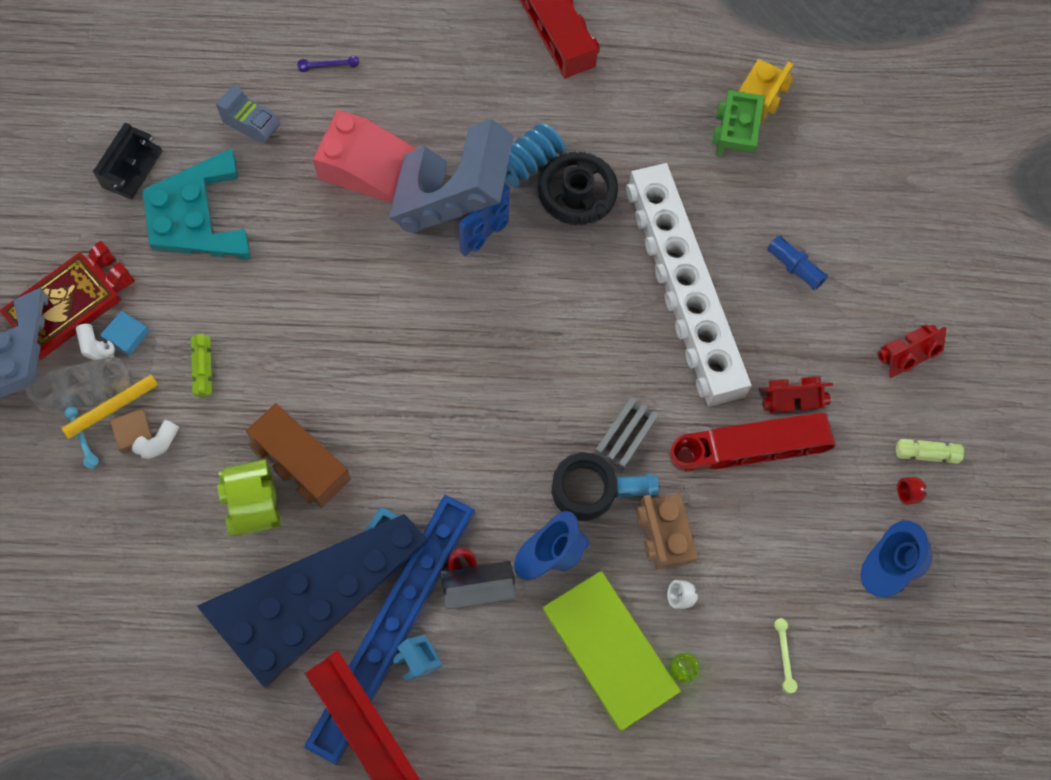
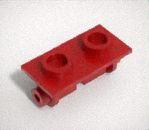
M925 324L905 335V340L909 345L899 338L882 346L881 351L877 355L882 363L888 362L890 364L889 377L892 378L902 372H907L917 364L929 358H935L943 352L947 328L943 327L938 330L934 325L929 326Z
M821 376L802 377L801 384L789 385V379L768 381L769 387L759 388V391L767 392V398L762 400L764 411H770L771 414L795 411L794 399L799 398V410L824 409L825 405H830L831 403L830 394L825 392L824 387L833 386V383L821 382Z

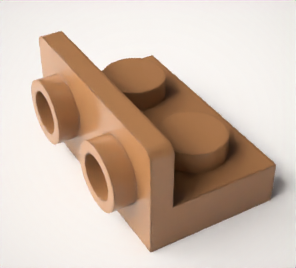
M681 493L651 499L650 495L643 496L639 504L640 507L636 508V515L640 528L645 527L648 540L644 541L645 551L648 560H654L656 570L696 562L698 556Z

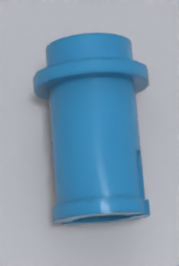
M647 472L646 476H616L617 498L650 495L652 499V496H658L659 494L657 475L651 476L650 472Z

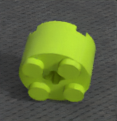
M267 459L229 466L219 471L220 484H217L221 505L227 504L228 516H226V525L230 537L236 535L243 536L281 527L280 511H275V507H277L275 484Z

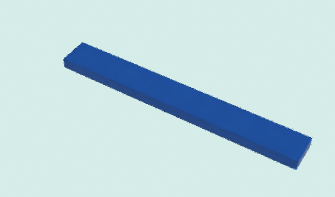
M447 495L443 496L423 532V535L429 542L405 564L349 665L350 670L371 703L394 662V657L399 653L397 646L407 639L437 584L441 571H444L450 554L456 549L475 514V509ZM326 708L305 743L304 748L337 766L349 744Z

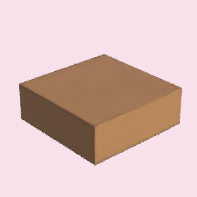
M143 408L110 420L118 449L122 454L132 450L133 444L138 437L143 436L148 440L154 438Z

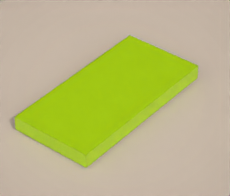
M602 571L542 607V611L619 732H622L681 692Z

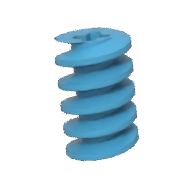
M538 123L533 129L528 130L524 136L518 137L515 143H512L505 176L507 183L512 187H518L520 184L519 179L522 181L528 180V172L531 174L538 172L537 165L544 168L547 164V159L551 161L556 157V153L563 154L565 144L559 134L549 125Z

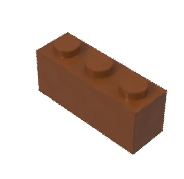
M277 403L246 430L251 440L248 446L261 459L267 456L275 464L272 466V469L285 482L289 478L298 485L295 489L296 492L308 504L315 501L322 508L351 480L348 469Z

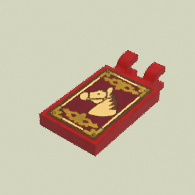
M101 240L90 249L89 255L86 258L81 252L77 253L17 297L19 298L39 288L48 295V304L44 305L42 309V316L45 318L44 328L39 331L37 343L41 346L40 360L76 335L77 326L92 323L120 302L121 299L117 293L135 282L121 262L114 265L108 272V275L102 270V268L115 262L116 259ZM11 301L0 309V312L14 328L18 326L14 301Z

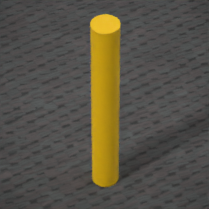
M150 374L63 426L61 430L69 440L155 388L158 384Z

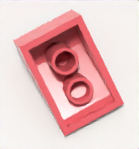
M337 109L313 158L319 180L393 203L404 154L414 151L416 148L366 118Z

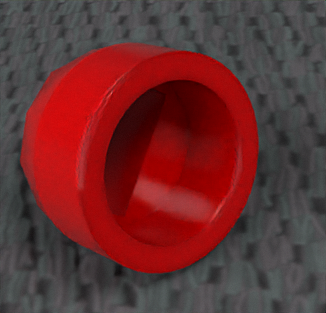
M918 477L901 478L897 484V493L900 501L905 505L917 504L923 501L927 496V493L924 492L927 485Z
M466 548L454 550L448 559L449 570L464 568L458 559L459 556L464 557L469 565L467 567L477 566L475 555Z

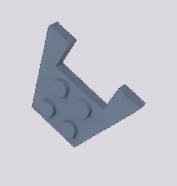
M41 288L13 300L18 326L0 333V398L35 383L41 347L37 340L39 331L44 328L45 318L42 316V309L44 305L48 304V295Z

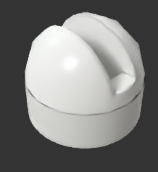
M672 581L667 592L670 606L675 609L692 607L698 600V595L695 594L696 587L688 581Z

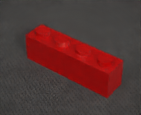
M519 0L564 79L596 67L597 54L600 52L598 41L589 34L585 19L576 12L573 0Z

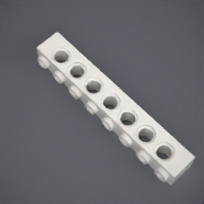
M664 163L631 171L629 184L626 185V195L630 203L634 202L637 210L635 218L638 228L643 229L645 232L647 253L649 256H653L656 262V278L659 283L664 284L666 306L669 311L674 312L676 317L675 329L677 336L680 340L684 339L687 348L685 356L688 366L695 369L698 378L696 379V387L701 398L705 397L708 407L745 398L752 385L668 164ZM650 200H655V201H657V202H659V203H658V204H654V203H651ZM664 226L667 227L669 230H661L659 227ZM668 253H675L680 257L674 258L668 255ZM678 280H685L689 282L690 285H682L678 282ZM688 308H697L701 313L694 314ZM698 336H707L712 342H703ZM716 364L720 366L723 371L715 372L709 367V365Z

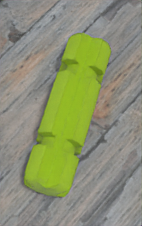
M198 334L191 338V351H194L191 352V378L195 379V381H192V394L199 398H205L212 394V381H209V379H212L211 352H208V350H211V339L204 334Z

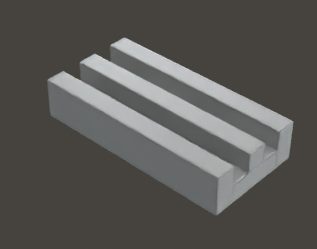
M631 397L596 448L595 454L623 471L658 419L659 414L655 411L650 412L647 410L648 407L643 404L640 406ZM631 410L634 411L636 414L609 453L605 449ZM642 417L647 419L623 458H617V454Z

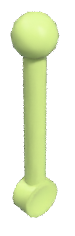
M779 618L775 621L774 627L779 632L785 675L782 689L785 693L791 694L797 690L798 685L792 679L786 638L788 623L785 619Z

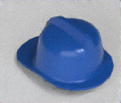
M564 511L557 514L546 526L522 545L514 562L515 573L520 579H536L550 569L567 571L578 564L590 541L578 529L577 517L572 512Z
M900 521L892 525L885 532L882 539L868 554L862 564V585L868 593L876 597H890L898 594L911 580L924 576L932 563L931 544L924 529L915 522Z

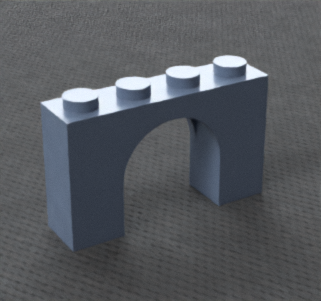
M493 119L468 128L461 162L452 178L443 187L442 184L447 166L445 159L426 146L404 154L389 219L400 225L404 231L414 233L500 203L514 135Z

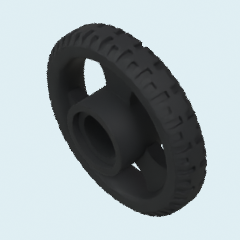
M574 151L568 154H561L559 157L556 156L545 165L538 180V196L544 209L556 220L559 219L560 222L569 223V225H587L588 223L592 224L597 222V220H601L612 210L618 195V181L614 171L611 170L612 168L600 157H596V155L591 153L586 154V152L580 151L576 153ZM572 165L578 166L566 171L563 182L557 183L550 180L560 169ZM595 173H599L606 182L607 195L605 199H600L593 195L595 182L593 175ZM573 187H581V188H583V189H582V190H577V189H574ZM562 197L564 204L569 208L576 210L585 208L586 211L575 212L559 206L555 200Z

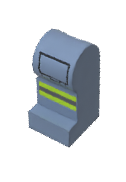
M234 85L216 103L223 123L260 143H265L280 126L279 119L272 111L259 106V104L244 96L243 91Z

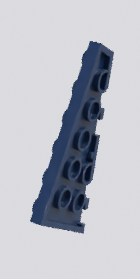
M403 514L197 605V607L260 684L267 688L429 541L410 519Z

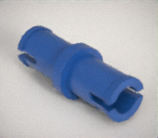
M782 235L777 236L768 246L767 251L787 266L786 270L790 274L795 273L814 291L828 278V274L824 273L808 259L807 253L804 251L799 252Z

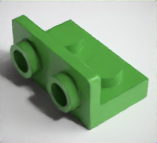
M728 90L725 102L719 101L716 119L721 120L720 126H715L712 144L717 145L715 156L722 157L724 148L755 153L764 96Z

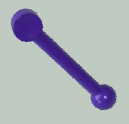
M354 55L348 59L316 62L300 59L297 62L299 71L307 72L310 68L341 65L357 67L360 61Z

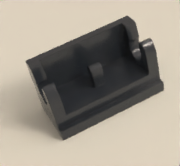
M124 123L93 170L101 187L132 200L163 152L160 146L151 143L154 137L147 132L132 127L128 123Z

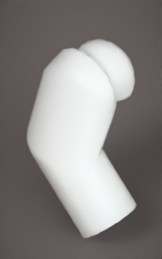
M81 324L76 327L80 351L84 357L100 363L113 359L115 351L113 343L107 341V343L97 341L91 324Z
M164 420L154 438L148 440L143 436L138 437L133 444L132 451L135 454L141 455L142 459L147 460L159 456L167 451L180 427Z

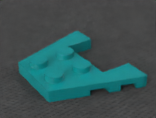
M228 149L143 189L149 245L152 250L185 254L202 252L210 253L213 257L231 255L238 256L242 260L251 259L245 228L213 234L206 185L238 179L233 149Z

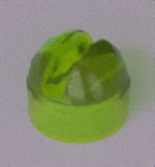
M689 653L676 655L670 663V673L677 682L689 683L699 674V662ZM681 658H683L684 661L688 664V666L693 670V673L691 675L688 673L686 668L679 662Z

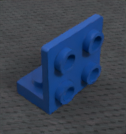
M505 182L500 203L483 210L471 212L459 223V243L462 255L466 256L471 251H478L485 244L487 237L494 231L500 232L508 224L510 187Z

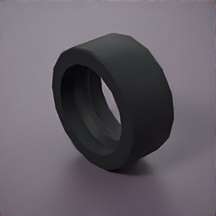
M580 452L569 455L559 463L553 475L551 493L554 503L561 512H572L577 517V520L589 521L599 518L609 510L614 501L617 491V478L612 466L604 458L594 453ZM579 468L591 469L598 473L604 483L602 497L596 503L588 506L572 502L564 490V481L568 474Z

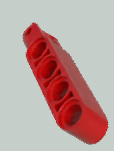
M821 412L684 434L673 442L669 458L671 463L681 471H695L707 468L718 470L820 454L834 449L836 444L828 415Z

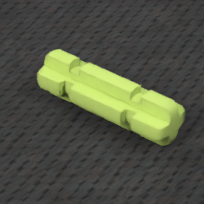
M900 439L896 444V456L901 459H911L912 456L915 460L942 462L944 459L947 463L958 464L964 459V447L961 444L949 443V446H946L943 442L917 440V443H914L910 439Z

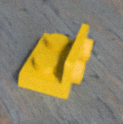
M758 59L739 92L764 96L761 123L764 122L768 113L774 115L782 99L778 97L781 91L787 93L792 84L794 76L790 75L794 64L789 61L782 70Z

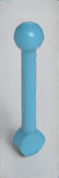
M68 407L64 412L65 417L72 422L77 419L78 410L75 407ZM82 431L77 434V438L85 455L83 464L87 468L93 469L99 463V459L91 453Z

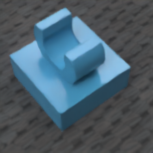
M425 634L408 638L398 645L400 653L393 659L395 664L406 661L410 670L403 676L404 680L433 673L443 666Z

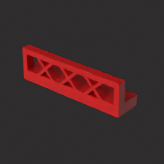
M338 650L304 673L371 780H420Z

